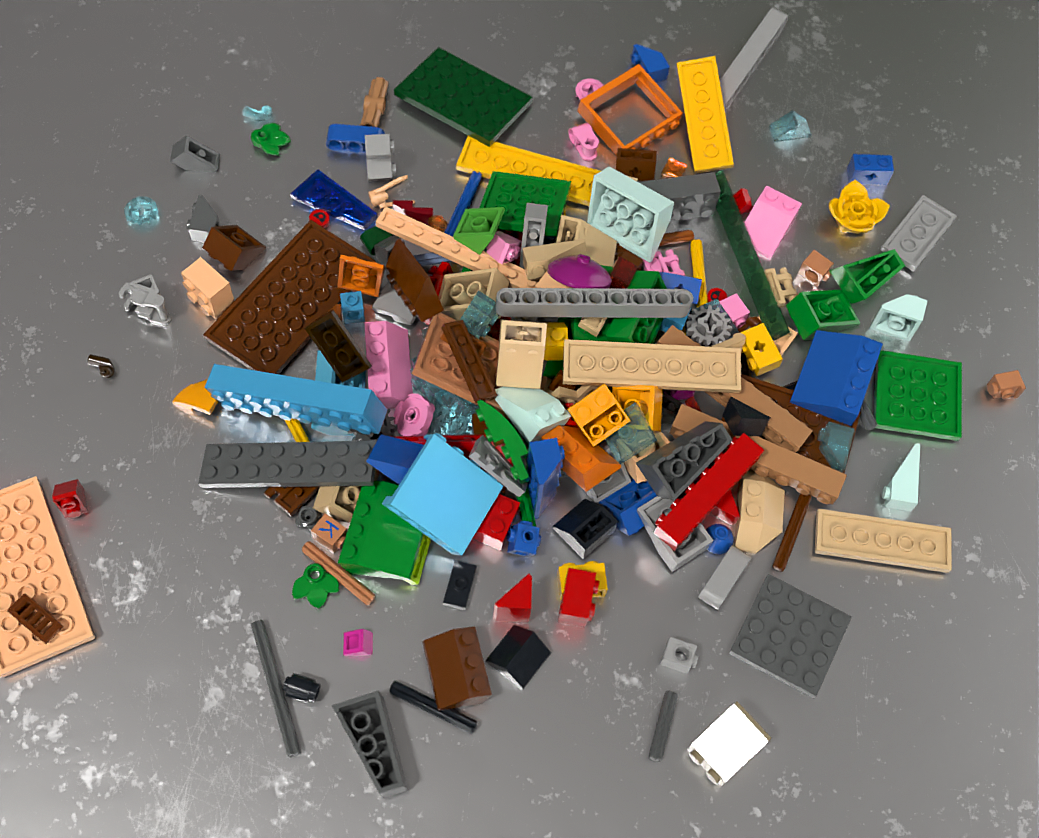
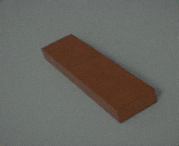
M459 320L443 324L441 327L475 403L477 404L479 400L485 402L495 399L497 393L464 321Z

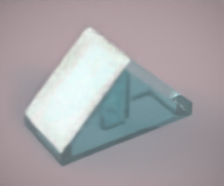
M793 110L769 126L774 142L810 138L812 135L806 119Z

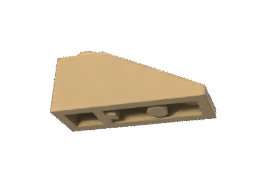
M585 239L522 248L523 266L527 279L542 278L547 272L549 263L555 259L571 255H586Z

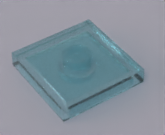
M633 403L624 409L630 422L605 438L616 461L620 464L657 441L637 403Z

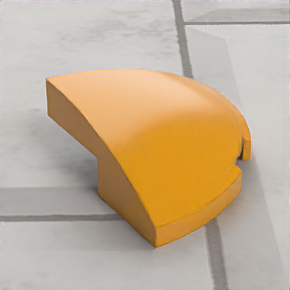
M205 379L184 388L172 402L193 411V409L211 415L219 401L212 398L211 393L205 388L208 380Z

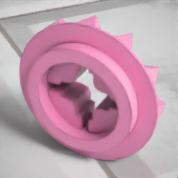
M584 79L576 86V98L581 100L588 96L590 88L594 92L604 85L595 79Z

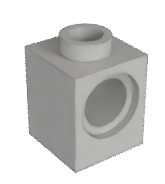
M670 637L660 665L687 674L690 668H695L699 657L698 654H695L697 646ZM675 653H684L686 660H679Z

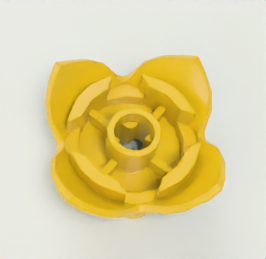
M857 180L847 184L842 189L838 199L833 198L829 202V210L839 225V230L844 233L856 234L871 231L874 225L886 216L890 206L882 199H870L866 188Z

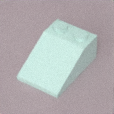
M504 386L495 389L497 393L496 402L528 445L530 442L541 440L543 435L558 425L564 426L571 417L557 398L541 389Z

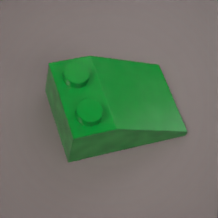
M842 290L800 292L786 305L790 317L793 319L803 340H813L816 330L838 333L861 324Z

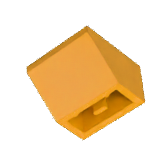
M606 384L600 385L566 409L593 447L630 422V419Z

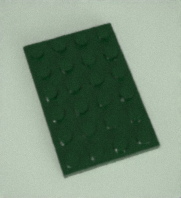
M440 47L430 54L394 89V95L488 147L506 131L533 100V97Z

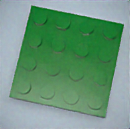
M493 171L479 208L504 207L505 212L498 229L523 232L527 203L548 205L545 236H557L561 215L564 213L571 190V181Z
M881 350L875 370L874 418L877 422L876 428L959 441L962 438V362Z

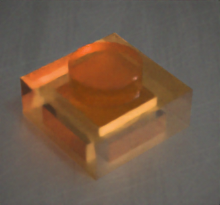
M669 158L662 170L661 177H681L684 175L687 165Z

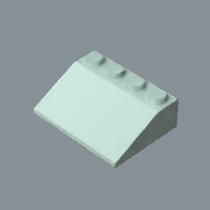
M607 167L594 175L587 223L615 239L623 248L650 263L671 220L674 202L619 171Z

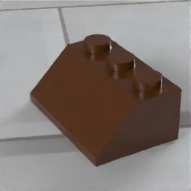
M475 626L452 629L423 640L422 643L438 710L482 704L492 695Z

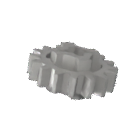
M701 305L699 311L694 308L692 314H689L685 324L687 329L686 336H692L691 339L694 342L697 341L700 345H705V347L716 345L729 339L732 326H730L731 319H725L727 313H719V307L712 310L711 305L708 306V309Z

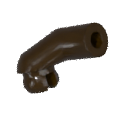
M89 355L88 365L99 367V373L102 377L110 378L113 376L115 369L109 358Z

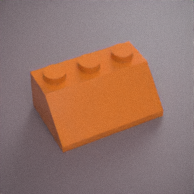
M558 425L541 437L542 440L557 438L558 444L563 446L565 459H562V470L585 492L622 468L621 464L598 444L593 447L579 428Z

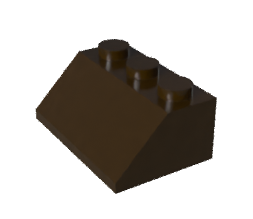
M333 309L304 328L342 383L372 367Z

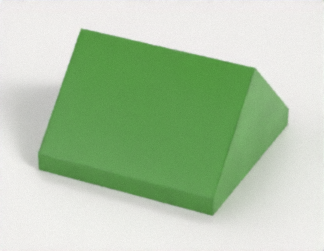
M504 207L465 209L453 235L454 239L480 255L493 239L505 212Z

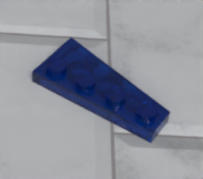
M319 169L290 193L291 199L316 210H324L330 216L362 230H365L378 218L374 210Z

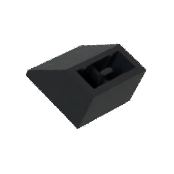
M584 499L555 523L552 528L584 559L616 531L618 521L602 505Z

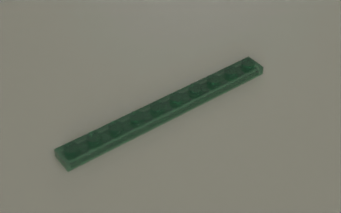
M720 170L715 173L721 191L716 209L761 322L764 323L772 340L775 341L789 334L790 331L724 171Z

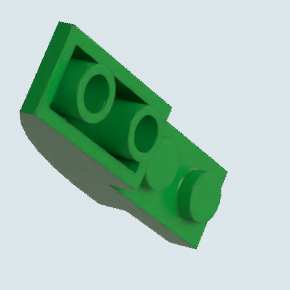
M482 400L477 401L478 409L475 411L479 421H484L487 426L484 433L488 442L493 441L495 447L504 444L501 449L505 459L510 458L513 466L510 467V471L514 480L519 479L521 484L528 482L529 476L522 462L523 459L528 458V450L523 440L500 412Z

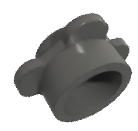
M303 506L300 508L299 517L295 519V523L297 526H305L311 530L322 514L312 507Z

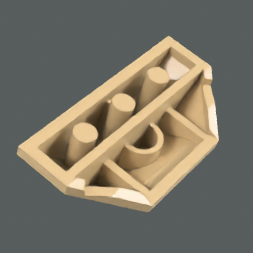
M751 469L739 480L737 509L740 517L735 526L734 546L742 552L756 554L782 533L785 490L770 477L759 476Z

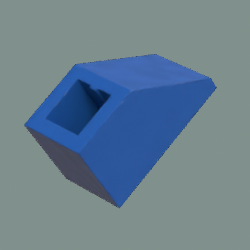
M639 44L633 46L631 54L632 64H640L656 83L667 80L670 66L663 54Z

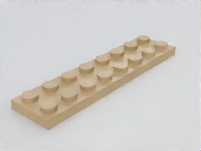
M564 339L563 384L590 386L606 384V386L610 387L649 385L657 386L659 389L740 393L741 352L740 348Z

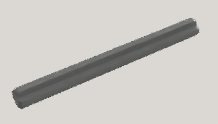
M257 620L251 623L252 631L286 752L289 757H294L301 753L265 624L263 620Z

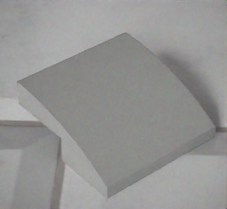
M387 282L372 306L374 312L392 316L394 321L412 325L417 317L411 315L408 307L404 305L400 296L397 295L389 282Z

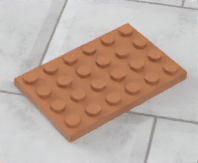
M438 313L431 318L411 374L476 404L449 344L440 339L443 334L441 328L443 324L457 320ZM466 325L470 334L488 345L480 358L494 389L503 387L496 386L499 341ZM543 376L540 389L543 391L547 380L545 376ZM495 399L485 401L506 419L510 420Z

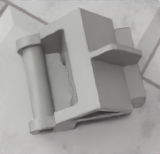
M152 274L131 283L126 282L120 289L119 296L121 299H124L126 294H131L124 304L126 311H129L133 305H138L135 311L139 317L160 325H168L171 322V316L166 312L164 305L165 300L160 295Z

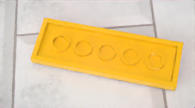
M712 56L678 62V77L694 173L734 167L716 57Z

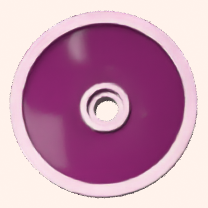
M583 254L555 259L549 263L547 269L548 274L554 280L572 288L608 289L612 281L609 273L599 263Z

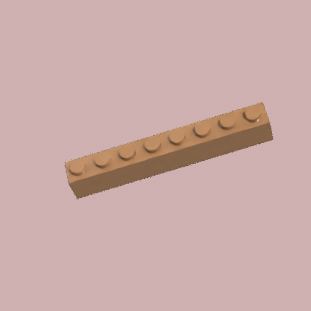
M673 325L657 342V344L701 346ZM742 377L740 393L704 391L725 408L730 397H733L771 417L762 436L770 442L795 453L813 431L805 423L791 415L788 410L779 406L769 396L763 394L752 383Z
M684 404L681 405L669 432L676 439L704 421L722 423L732 439L740 437L733 435L726 422ZM748 436L764 449L760 459L750 468L757 475L770 477L778 484L793 487L800 494L816 497L819 502L833 505L838 499L847 477L846 474L758 436ZM726 447L722 452L725 453L729 448Z

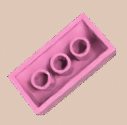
M388 321L364 322L366 357L372 365L371 368L367 369L368 387L387 409L396 408L401 400L405 401L408 398L407 395L413 394L408 330Z

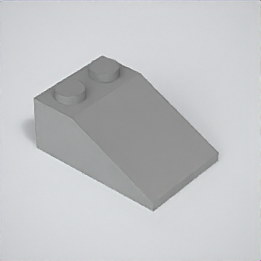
M656 496L637 508L636 511L659 555L673 572L706 551L714 540L700 523L675 551L654 534V531L657 527L655 524L657 519L663 513L666 516L671 511L669 507L675 500Z

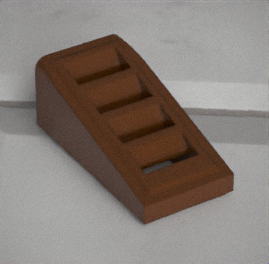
M26 593L7 610L44 644H47L64 627ZM36 609L37 612L26 621L27 617ZM44 616L45 618L34 628L33 626ZM51 622L52 625L41 634L40 632Z

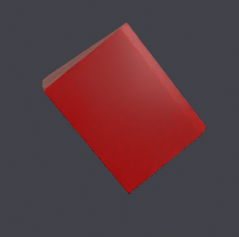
M529 573L494 604L493 619L495 621L529 623L532 601V576Z

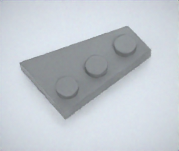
M484 435L478 438L469 457L502 483L511 493L520 497L525 493L528 483L521 484L519 479L514 480L510 471L512 465L488 442Z

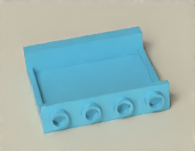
M437 433L428 434L423 437L427 441L393 496H386L382 505L451 554L463 555L503 485L488 472L480 469L481 466L475 461L464 457L462 450L448 445L446 438Z

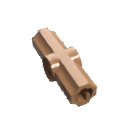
M382 77L372 79L369 94L364 99V113L361 126L378 127L381 115L385 113L389 83Z

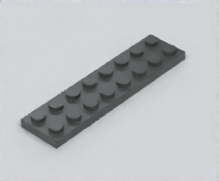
M377 441L206 444L198 485L201 488L373 486L376 468L367 463L366 460Z

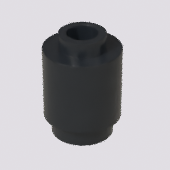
M293 673L291 677L287 676L283 685V690L286 691L287 697L309 703V701L315 703L321 688V684L316 683L315 679Z

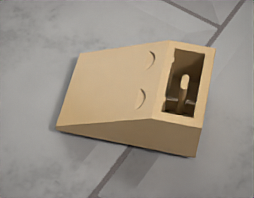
M561 215L554 243L585 239L586 255L600 265L613 267L617 241L582 219Z
M501 319L496 386L540 389L547 323Z

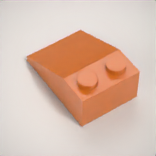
M341 255L337 287L354 292L361 291L362 294L378 297L385 266L377 262H369L357 257Z

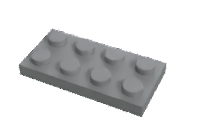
M922 195L882 245L880 251L886 252L895 249L906 265L905 267L914 272L957 216Z

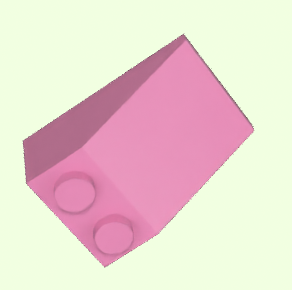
M766 186L735 241L771 259L795 221L802 203Z

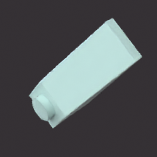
M916 443L888 485L884 486L882 499H885L886 508L911 512L918 504L920 444Z

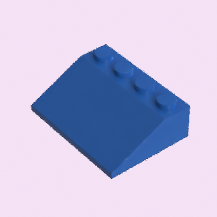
M816 330L790 403L852 426L859 415L883 343L860 335Z

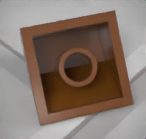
M238 225L211 227L202 248L209 253L208 255L211 258L224 264V268L229 271H235L248 267L265 251L266 246Z

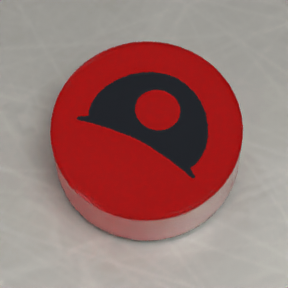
M314 210L309 215V221L312 220L325 229L330 224L329 214L324 210Z
M720 288L709 290L707 293L708 306L711 305L713 309H716L719 301L728 298L726 292Z

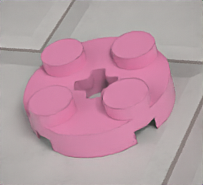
M409 394L405 401L401 400L396 406L394 424H397V431L403 436H425L429 431L435 406L422 395ZM416 413L415 418L412 419L411 415Z

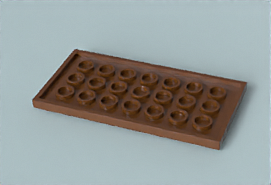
M310 220L203 334L204 339L250 370L280 374L311 339L304 328L327 313L336 304H341L340 293L353 292L337 287L341 255L357 257L369 262L376 261Z

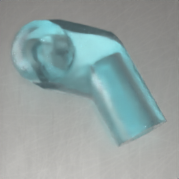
M246 106L243 110V115L255 122L265 121L272 117V108L270 106H263L262 111H255Z

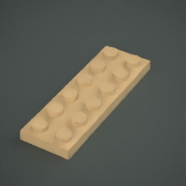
M818 509L816 512L815 553L949 573L952 570L951 528Z

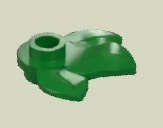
M267 123L261 129H256L251 133L252 143L270 155H279V147L289 144L291 139L285 132L280 131L281 126L277 123Z
M314 563L307 566L303 576L294 582L292 595L295 600L307 597V600L313 607L320 609L326 603L328 593L339 592V584L337 579L328 574L321 565ZM313 573L320 574L319 577L316 579H313L311 577Z

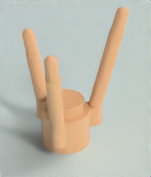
M408 176L398 177L380 188L369 191L368 195L374 207L379 205L380 210L385 208V206L393 207L392 202H385L388 200L386 190L406 180Z

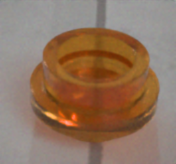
M438 215L430 217L427 222L430 227L444 232L448 226L447 221Z

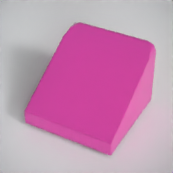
M366 629L344 632V656H368L373 654L372 632Z

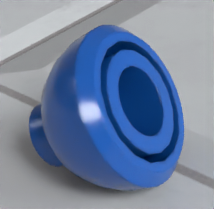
M723 524L710 525L706 531L714 541L707 550L714 554L727 553L734 542L732 531Z

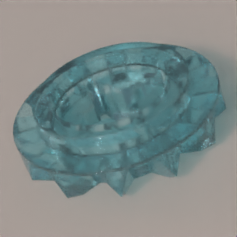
M136 197L130 200L124 209L126 219L132 225L138 224L140 226L144 223L150 224L152 219H156V214L158 213L155 201L148 197ZM143 207L145 212H143V215L140 216L139 212Z

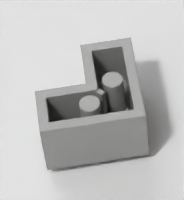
M389 134L365 135L368 181H392V175H396L395 163H391V155H395L394 139L390 140Z

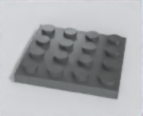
M768 574L729 654L815 698L852 616Z

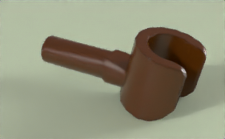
M756 316L749 317L745 324L734 331L733 334L743 332L749 327L752 328L760 325L762 321Z

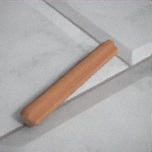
M311 541L303 545L302 552L321 565L328 574L334 576L340 584L363 603L369 606L376 597L373 592Z

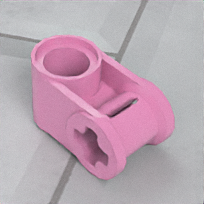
M585 123L570 128L568 130L570 141L577 149L580 157L585 161L595 160L599 141L590 124Z

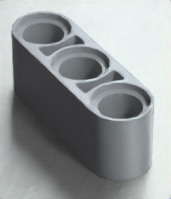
M732 545L698 598L718 610L751 557Z

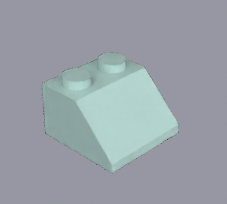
M906 294L882 304L869 329L910 341L923 321L928 300Z

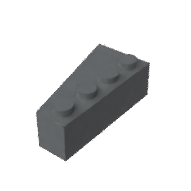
M704 421L636 462V465L658 497L675 500L733 440L722 423Z

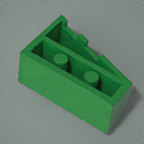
M893 249L829 270L849 302L853 304L866 300L906 265L896 250Z

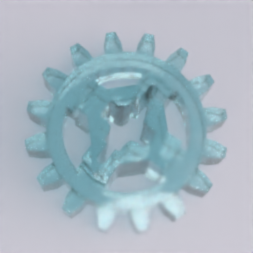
M450 401L447 406L444 402H441L440 408L434 405L435 411L428 433L470 435L472 417L468 415L467 408L461 410V404L459 403L455 407L453 406V401Z

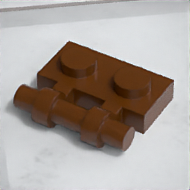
M320 486L287 487L286 489L283 487H269L263 494L268 499L274 494H278L279 496L274 500L275 504L292 517L319 490Z

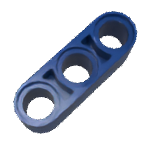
M332 124L328 127L326 146L334 151L366 153L365 135L385 134V132L378 127Z

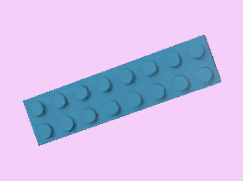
M218 364L213 365L205 388L211 393V397L218 400L221 406L227 410H234L235 408L249 414L258 412L266 417L275 415L288 421L292 418L305 424L314 422L323 427L337 426L345 431L354 429L367 435L370 432L379 434L387 413V408L370 389Z

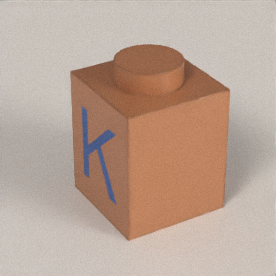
M325 513L311 529V534L315 541L332 553H335L343 547L347 528Z

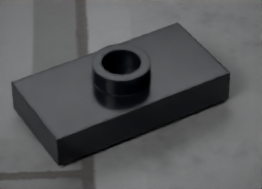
M454 561L443 600L444 606L466 610L477 565Z

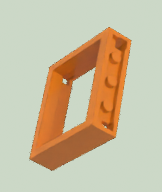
M640 64L581 99L577 110L616 156L618 148L638 150L646 148L654 139H660L668 130L677 128L683 114ZM636 83L667 119L629 144L624 145L593 109Z

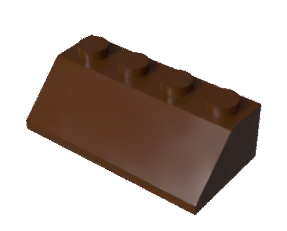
M396 240L385 266L389 273L386 275V278L391 287L393 286L397 295L400 296L404 305L408 307L413 317L417 316L422 323L444 311V308L428 274L402 240Z

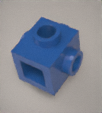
M520 521L512 525L506 538L509 542L507 553L525 557L536 555V550L541 543L540 528L533 526V523L529 521Z

